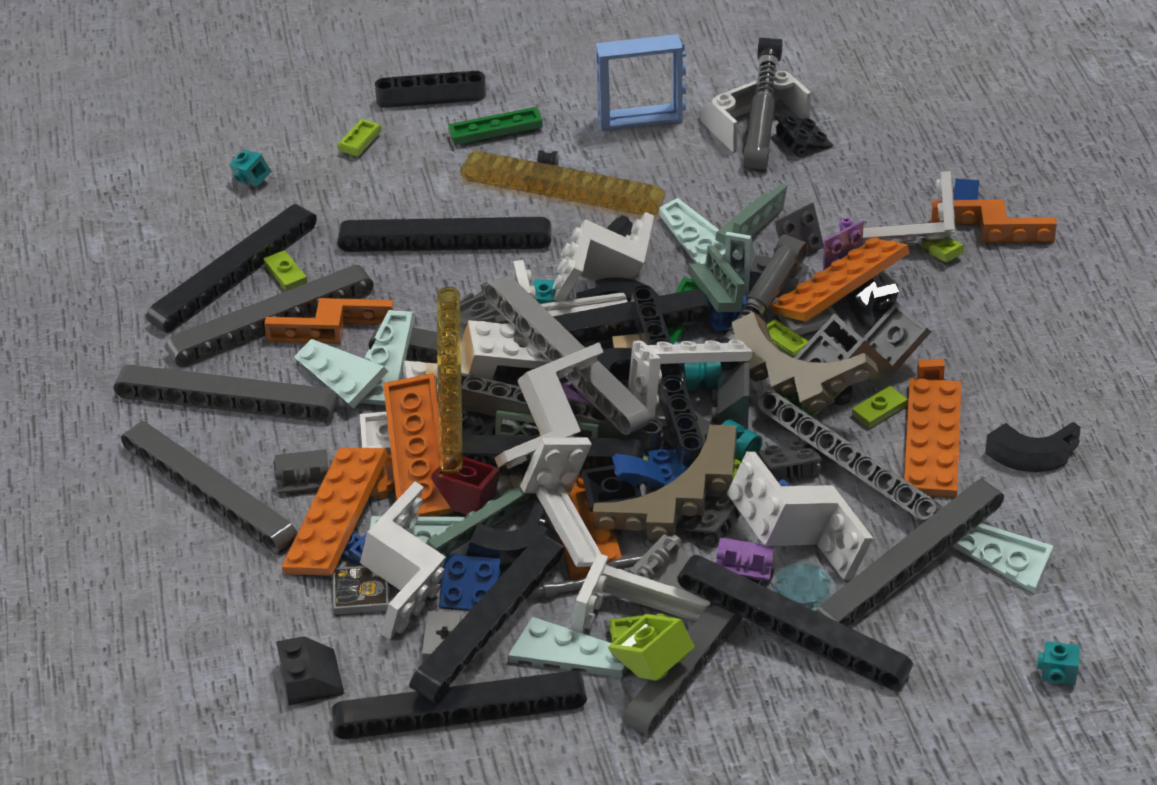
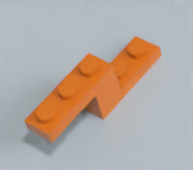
M1004 199L954 200L955 225L979 224L982 243L1055 242L1056 217L1007 218ZM932 200L931 223L944 222L940 221L938 203H943V200Z
M319 298L315 318L266 317L264 323L267 342L308 343L313 339L325 344H341L344 324L378 325L383 322L388 310H394L393 300Z

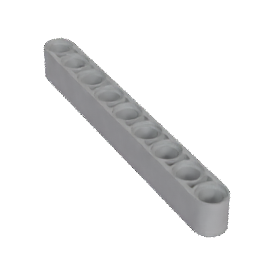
M507 275L485 285L484 293L489 303L549 362L585 348L513 277ZM599 361L580 371L575 367L573 368L574 371L565 377L622 434L629 435L649 425L651 418L647 408Z

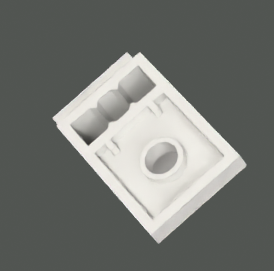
M645 212L640 220L636 219L631 229L632 234L625 237L585 219L580 228L576 227L571 236L572 242L570 244L566 243L562 250L561 256L564 259L561 260L557 272L560 275L557 276L553 285V289L556 290L554 300L557 302L565 301L580 276L593 282L604 278H627L633 280L645 261L654 215Z
M468 320L454 365L404 361L402 370L404 379L434 373L438 392V378L444 371H456L492 380L497 365L536 369L548 364L549 361L513 325ZM439 402V406L452 407Z
M600 343L528 371L517 380L541 436L496 456L494 459L498 468L506 465L507 469L515 467L526 461V456L528 455L532 459L540 438H575L574 435L581 431L559 379L568 376L569 373L574 371L573 368L575 367L580 371L597 362V356L603 353Z
M746 452L727 495L764 546L818 545L843 580H852L873 537L833 485L780 486L756 452Z
M414 482L367 532L360 564L400 590L388 605L381 635L389 640L397 632L401 634L409 623L408 619L412 615L417 616L421 612L428 597L432 599L441 587L439 580L445 572L443 565L446 557L405 530L407 527L411 529L419 518L417 511L423 503L421 496L424 487L417 482Z

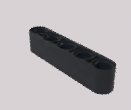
M475 70L384 77L376 80L374 84L376 103L382 108L478 101L486 97L485 74Z

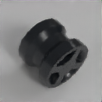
M544 150L538 151L537 173L549 171L551 174H557L558 151H552L551 153H546Z

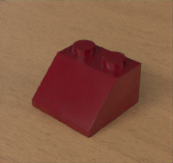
M451 453L432 473L431 480L450 508L467 516L472 511H479L488 501L494 499L497 492L500 468Z

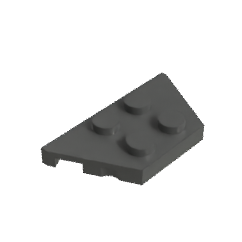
M487 282L480 285L482 289L480 293L475 296L473 293H469L460 302L449 308L452 317L464 330L468 320L501 324L509 323L486 299L484 287L488 284Z

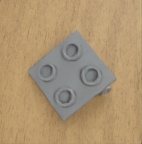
M664 534L629 571L632 574L686 591L678 584L677 576L690 556L680 548L682 541L678 536L668 537Z

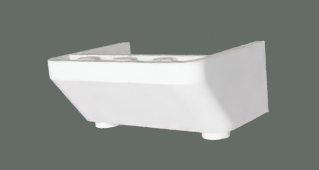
M786 71L776 72L775 82H773L775 85L773 87L774 92L772 93L775 101L781 100L801 119L810 118L811 92ZM757 80L719 94L700 109V121L732 152L737 151V121L734 118L751 111L752 98L756 94V85L758 84Z

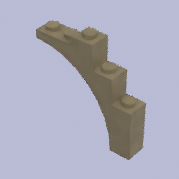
M754 312L732 322L735 339L743 341L753 351L752 358L749 360V378L756 383L767 379L769 376L771 387L783 398L798 392L800 403L812 413L834 403L833 393L843 391L846 387L856 382L864 381L878 373L876 363L865 353L846 360L829 363L807 362L792 358L778 349L770 336L766 322Z
M710 425L706 442L696 460L683 474L659 490L635 499L611 503H594L595 529L647 531L648 539L659 540L664 534L668 537L675 535L677 515L704 516L706 491L728 492L734 479L737 447L736 426Z

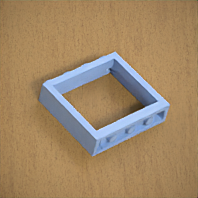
M679 34L596 43L597 112L601 131L682 122V111L686 110L685 99H682V94H686L685 80H682V76H686L685 62H682V57H686L685 43H681ZM672 53L671 104L610 110L609 60Z

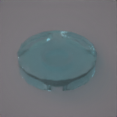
M800 562L783 568L777 575L775 587L777 593L799 604L809 606L811 609L821 605L829 597L831 581L828 574L821 567L811 563Z

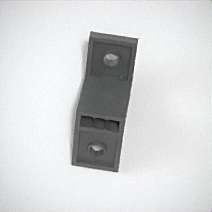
M897 301L863 338L834 313L794 358L807 362L829 363L846 360L865 353L876 363L878 373L870 376L868 379L880 389L927 338L931 331ZM901 331L900 337L892 340L894 333Z

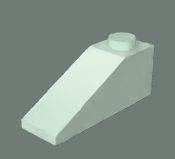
M727 232L725 259L745 283L744 294L748 295L750 293V270L756 257L752 238L749 235Z

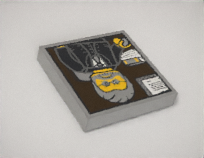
M365 566L335 568L333 572L334 615L387 611L389 588L386 580Z

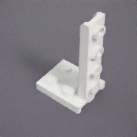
M951 171L941 172V179H937L938 197L943 199V203H938L940 221L944 222L863 228V244H865L866 240L874 237L886 241L902 239V242H914L916 237H926V240H939L942 235H946V237L956 236Z
M523 260L513 261L514 279L536 300L535 287L530 286L532 284L530 269H525ZM616 293L540 305L552 316L625 303L627 298L624 293Z
M709 340L705 341V344L683 341L681 344L675 345L668 342L646 345L643 341H633L628 390L647 408L650 418H654L655 410L659 406L658 384L662 380L660 364L749 361L752 358L753 351L740 340H730L729 343Z
M540 438L520 487L523 493H536L576 567L592 566L597 553L601 554L567 494L571 493L592 444L588 438Z
M597 553L576 599L572 630L584 634L586 629L590 630L595 619L593 612L595 609L600 610L604 594L602 592L694 622L710 606L711 602L674 586L665 585L646 577L607 566L608 556Z

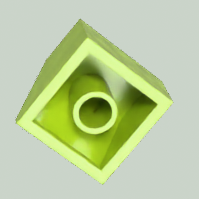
M645 614L612 642L608 649L639 678L657 681L665 677L668 670L676 663L683 661L687 657V653L695 646L681 619Z

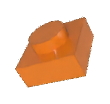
M918 360L916 379L944 380V360Z

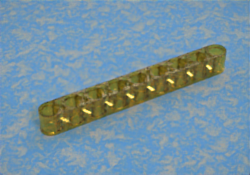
M475 150L468 154L460 168L461 175L469 181L644 215L647 212L655 216L666 196L662 188L652 184Z
M444 287L437 293L439 467L443 472L456 473L463 466L460 293L454 287Z

